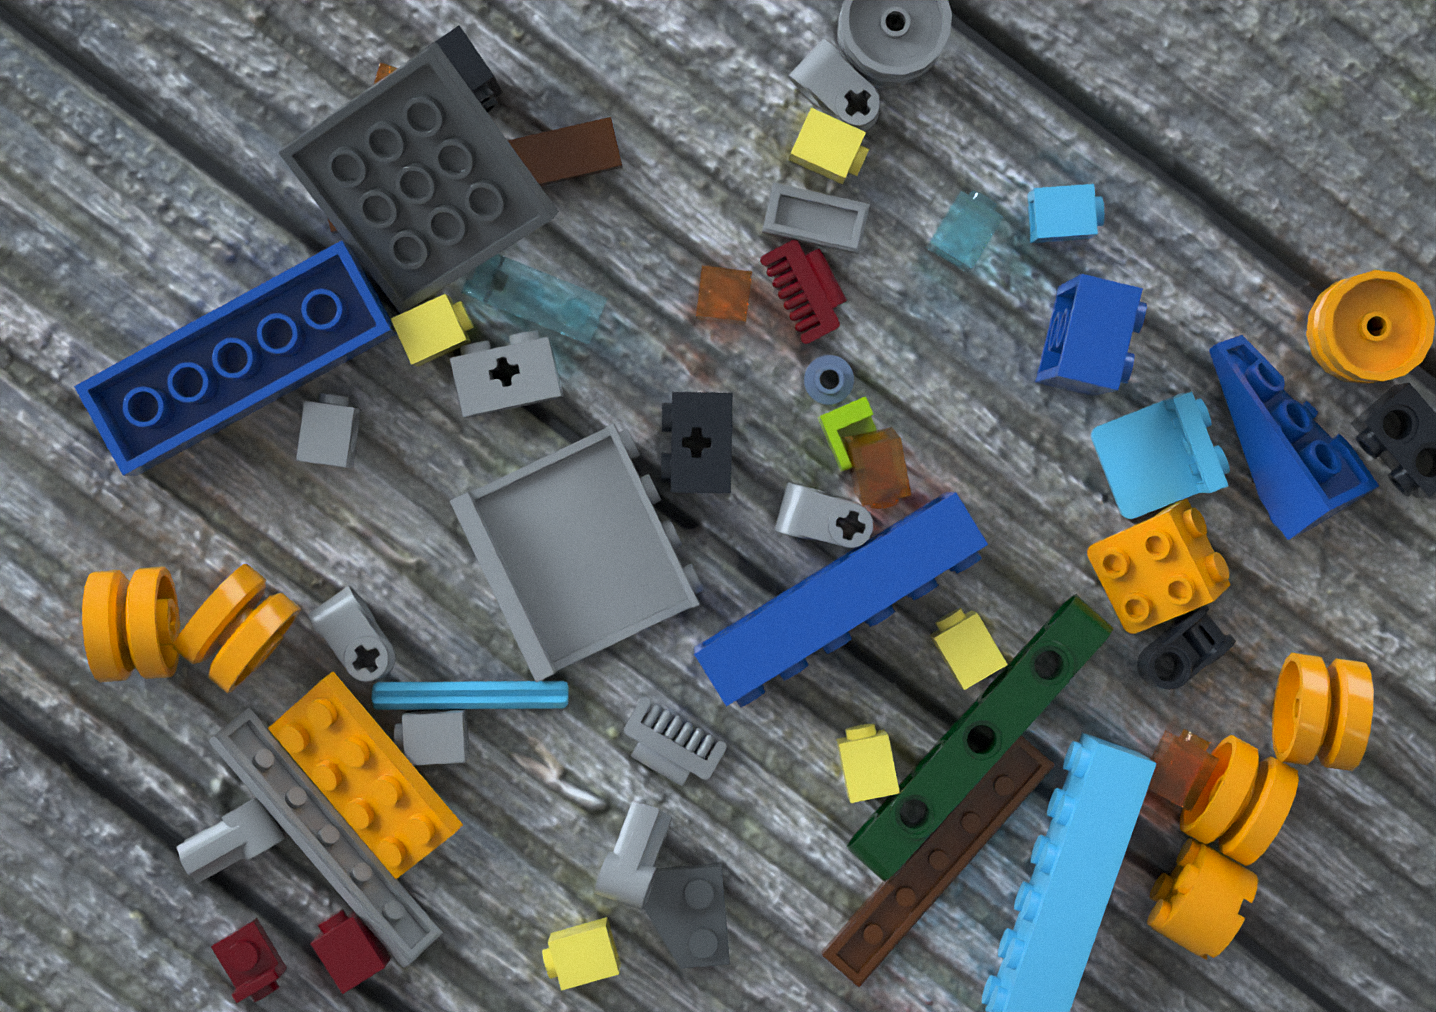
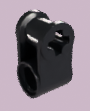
M1204 605L1182 614L1171 624L1168 630L1143 649L1137 661L1138 673L1148 685L1167 690L1178 689L1203 668L1222 657L1232 648L1236 640L1231 634L1225 635L1207 614L1209 607ZM1167 652L1174 660V670L1168 678L1161 680L1155 672L1154 665L1156 659L1161 654Z

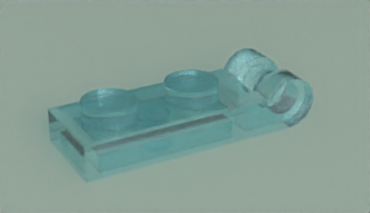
M500 254L493 256L476 267L472 279H466L461 291L462 294L589 346L608 302L606 297ZM496 271L509 275L502 293L490 288Z

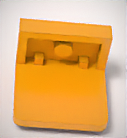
M1188 498L1168 505L1156 516L1095 542L1087 550V556L1123 628L1130 634H1136L1212 603L1231 585L1228 580L1229 569L1227 563L1220 553L1214 552L1206 536L1207 526L1204 517L1197 508H1192Z

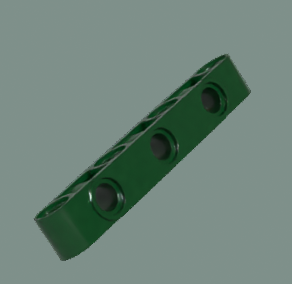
M1077 594L1071 596L898 785L900 794L888 796L853 835L846 848L882 881L892 877L1102 646L1112 633L1113 627ZM1044 651H1053L1058 659L1057 669L1050 676L1039 677L1034 667L1037 656ZM978 725L988 726L992 733L989 745L981 750L969 748L967 737L970 730ZM912 799L924 802L926 810L921 820L915 823H907L901 820L900 809L904 803Z

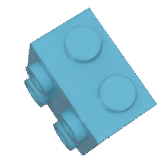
M1192 392L1175 395L1096 426L1091 431L1093 445L1120 514L1124 518L1134 519L1195 494L1212 493L1229 486L1225 478V474L1230 472L1227 458L1219 445L1213 447L1206 429L1212 425L1208 409L1201 398L1195 400Z

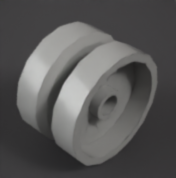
M844 0L838 18L837 42L841 53L867 81L879 86L899 87L917 81L935 65L951 34L952 11L948 0ZM890 19L892 25L900 22L903 26L902 30L891 31L886 26V20Z

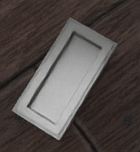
M773 183L762 233L859 254L870 204Z

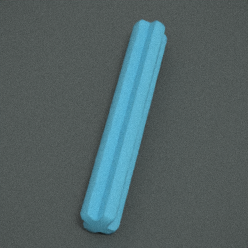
M565 681L377 682L372 687L371 699L373 708L376 710L563 709L567 707L569 702V687Z

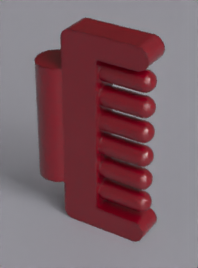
M791 240L761 256L760 262L763 266L767 267L786 257L785 260L768 268L766 274L769 277H774L789 268L792 269L774 279L772 285L774 288H780L795 279L798 280L778 292V297L785 299L803 290L802 293L785 301L783 306L786 310H791L809 301L808 304L794 310L789 315L790 320L797 321L812 312L815 313L795 325V330L802 332L818 323L821 324L801 335L802 343L809 344L839 328L840 322L833 309L847 302V299L821 249H816L805 255L798 241Z

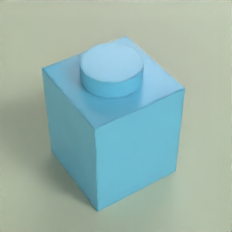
M1094 184L1034 188L1027 194L1031 243L1091 239L1098 234L1097 226L1104 225V202L1102 196H1095Z

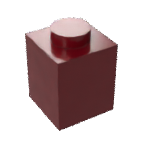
M344 909L335 912L320 922L317 926L321 932L310 943L342 994L384 969L392 958L384 945L355 912L347 916Z

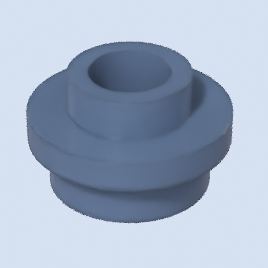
M824 355L816 358L807 367L804 375V385L809 396L816 402L825 405H833L843 401L850 394L854 384V375L849 364L842 358L834 355ZM831 370L837 374L839 382L834 389H826L821 385L820 376L822 372Z

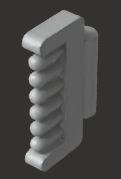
M642 697L624 727V733L638 741L631 757L681 786L686 781L690 772L704 780H708L727 748L726 743L722 740L717 741L708 758L705 759L715 741V737L709 734L705 737L695 754L694 751L704 736L703 729H696L687 746L683 747L694 728L691 722L685 723L676 740L673 741L683 723L682 717H674L666 733L663 735L662 733L672 717V712L670 710L663 711L654 729H652L651 727L662 708L660 704H654L642 723L641 720L651 704L648 697Z

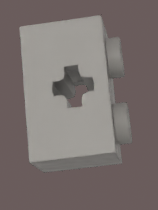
M538 330L509 336L510 345L491 349L489 341L461 346V356L450 358L462 417L472 418L564 398L551 339L549 337L539 338ZM507 360L512 367H519L520 374L512 376V385L506 387L504 381L494 379L493 372L501 370V361Z

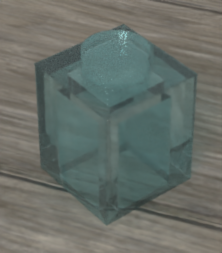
M972 190L969 195L960 191L925 248L968 273L975 266L1003 219L1002 215L995 212L997 204L977 191Z

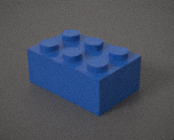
M1080 274L1058 286L1035 383L1090 396L1118 391L1120 382L1127 384L1135 359V354L1128 352L1132 332L1139 333L1141 331L1147 310V303L1140 302L1143 288L1085 274Z

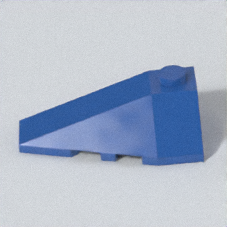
M1243 335L1217 343L1209 349L1259 499L1267 509L1272 523L1282 531L1287 540L1316 527L1379 487V484L1349 442L1340 433L1332 438L1314 420L1318 411L1308 401L1301 404L1284 390V377Z

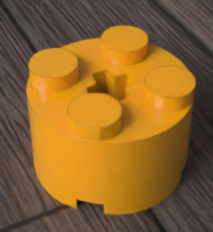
M1190 838L1182 846L1176 859L1177 866L1171 875L1162 873L1151 889L1149 898L1155 901L1156 904L1149 914L1147 925L1183 948L1207 960V955L1212 958L1218 956L1239 931L1245 920L1243 916L1238 914L1242 901L1245 899L1253 903L1258 887V877L1254 872L1210 846Z

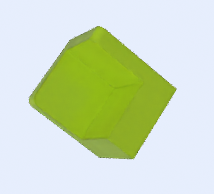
M866 396L817 417L841 472L885 452V447L871 417L874 414Z

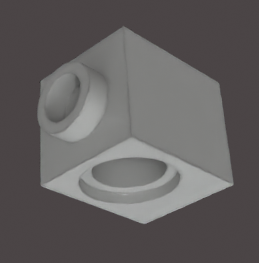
M319 393L318 403L304 401L296 461L345 468L354 467L361 409L348 407L350 397Z
M467 709L407 711L402 715V723L395 724V745L404 753L412 765L465 763L470 757Z

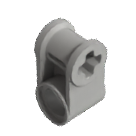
M822 39L788 75L792 83L810 101L821 107L831 117L864 132L872 128L878 120L880 111L878 92L874 86L854 69L845 56L828 41ZM850 98L855 102H859L863 98L868 100L866 105L867 115L864 116L859 112L855 113L852 117L848 115L849 103L847 100Z
M787 482L775 531L818 542L820 540L842 547L855 548L869 540L873 532V520L870 512L857 502L830 496L828 492ZM849 511L858 512V521L865 524L863 532L855 531L852 538H846L843 536V528L836 525L838 517L847 518Z
M348 585L308 614L317 633L334 651L353 678L360 681H373L387 676L393 670L396 662L395 650L375 622V618L367 604L352 586ZM363 648L367 650L377 649L380 656L375 660L377 669L373 666L362 667L360 661L365 657Z

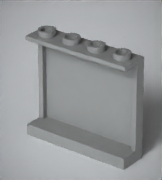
M614 423L487 485L450 500L535 682L543 680L566 666L684 610L700 605L696 594L704 591L698 575L692 563L685 567L682 566L674 550L683 546L671 519L661 522L653 505L661 501L659 493L650 475L647 474L640 477L632 459L640 456L628 429L618 432Z

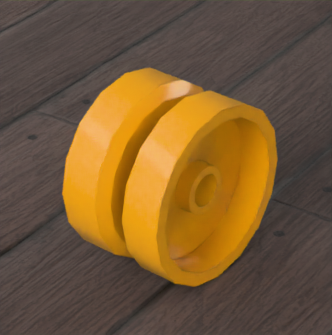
M1373 270L1337 281L1317 297L1308 314L1306 336L1312 356L1325 372L1343 382L1369 384L1405 376L1418 366L1433 343L1435 318L1429 299L1415 282L1397 272ZM1368 321H1370L1373 326V329L1369 331L1367 330Z
M243 564L236 569L208 597L180 632L173 646V649L191 664L206 661L222 647L210 664L208 678L226 693L235 690L268 659L281 643L285 633L292 626L301 611V608L283 593L269 596L253 610L265 592L266 579L248 564Z
M166 567L139 568L134 572L130 581L120 570L95 571L89 574L84 587L82 627L88 665L93 677L97 681H125L131 676L134 668L145 679L169 678L175 674L179 662V653L173 649V646L180 634V617L175 585L170 571Z
M1290 653L1285 659L1279 674L1272 711L1273 750L1278 760L1308 765L1318 756L1321 765L1327 768L1353 771L1359 766L1366 751L1373 716L1374 689L1371 671L1367 663L1336 658L1326 668L1322 657Z
M1233 735L1226 737L1211 752L1189 790L1180 816V830L1206 845L1219 839V851L1245 866L1254 863L1270 846L1288 816L1298 787V770L1272 756L1259 762L1257 748Z

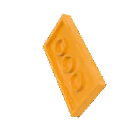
M331 672L268 727V730L395 879L403 875L463 826L456 815L334 672Z

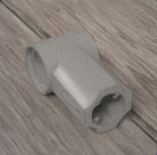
M257 797L222 816L223 820L202 830L176 847L182 866L197 884L240 859L245 858V860H249L285 839L274 817Z
M631 803L614 851H609L600 870L595 894L639 910L644 909L657 873L655 865L670 827L672 816L646 804Z

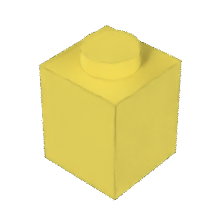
M811 107L790 153L789 161L843 184L848 173L858 176L869 149L861 145L866 132Z
M447 294L391 318L411 365L416 367L471 343L466 332L474 328L470 316L462 301L453 304L451 297Z
M959 608L935 622L939 630L930 634V637L962 689L966 690L1008 665L977 612L971 610L964 614L963 610Z
M864 724L845 729L847 737L838 738L836 741L850 803L900 794L889 736L885 729L876 731L875 724Z
M608 917L553 932L548 940L549 948L542 950L547 974L550 979L558 977L561 991L620 974L621 962Z

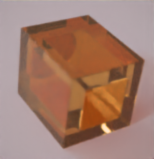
M702 265L696 320L745 326L752 271Z
M892 427L844 437L846 452L852 464L850 473L854 494L862 506L870 505V508L873 509L888 508L898 504L899 498L911 495L902 440Z
M1186 729L1182 730L1179 737L1165 730L1150 758L1157 764L1148 789L1191 812L1219 761V758L1206 752L1210 742Z

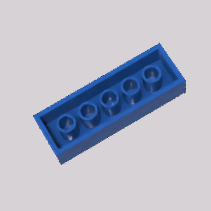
M341 240L77 384L74 388L122 475L138 476L395 336L397 332L355 253L347 243Z
M944 492L871 537L863 545L855 547L694 647V655L726 707L736 701L741 708L762 696L766 692L763 684L778 674L785 681L808 667L809 664L805 658L820 648H823L825 653L829 654L849 642L852 637L848 631L862 622L868 624L869 627H873L896 612L892 606L896 601L906 595L914 601L935 589L939 585L935 579L938 575L948 569L950 572L955 571L958 574L980 561L982 557L978 551L987 546L988 543L956 492Z

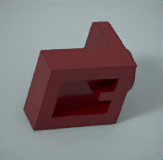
M258 918L233 931L211 946L236 988L231 994L236 1003L248 996L255 1003L280 987L276 980L284 973L287 967Z

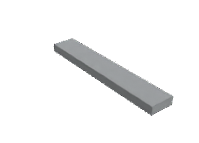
M250 707L209 740V743L403 968L411 964L443 933L401 883L392 876Z

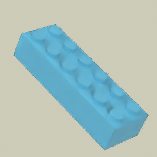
M1083 732L1079 743L1071 742L1063 764V769L1068 770L1062 789L1056 788L1049 801L1047 816L1052 817L1046 836H1038L1032 850L1031 863L1036 864L1030 883L1022 882L1015 899L1014 909L1019 911L1014 929L1007 928L999 945L998 957L1003 958L997 977L989 976L983 990L982 1004L987 1005L986 1012H1070L1156 767V762L1138 751Z

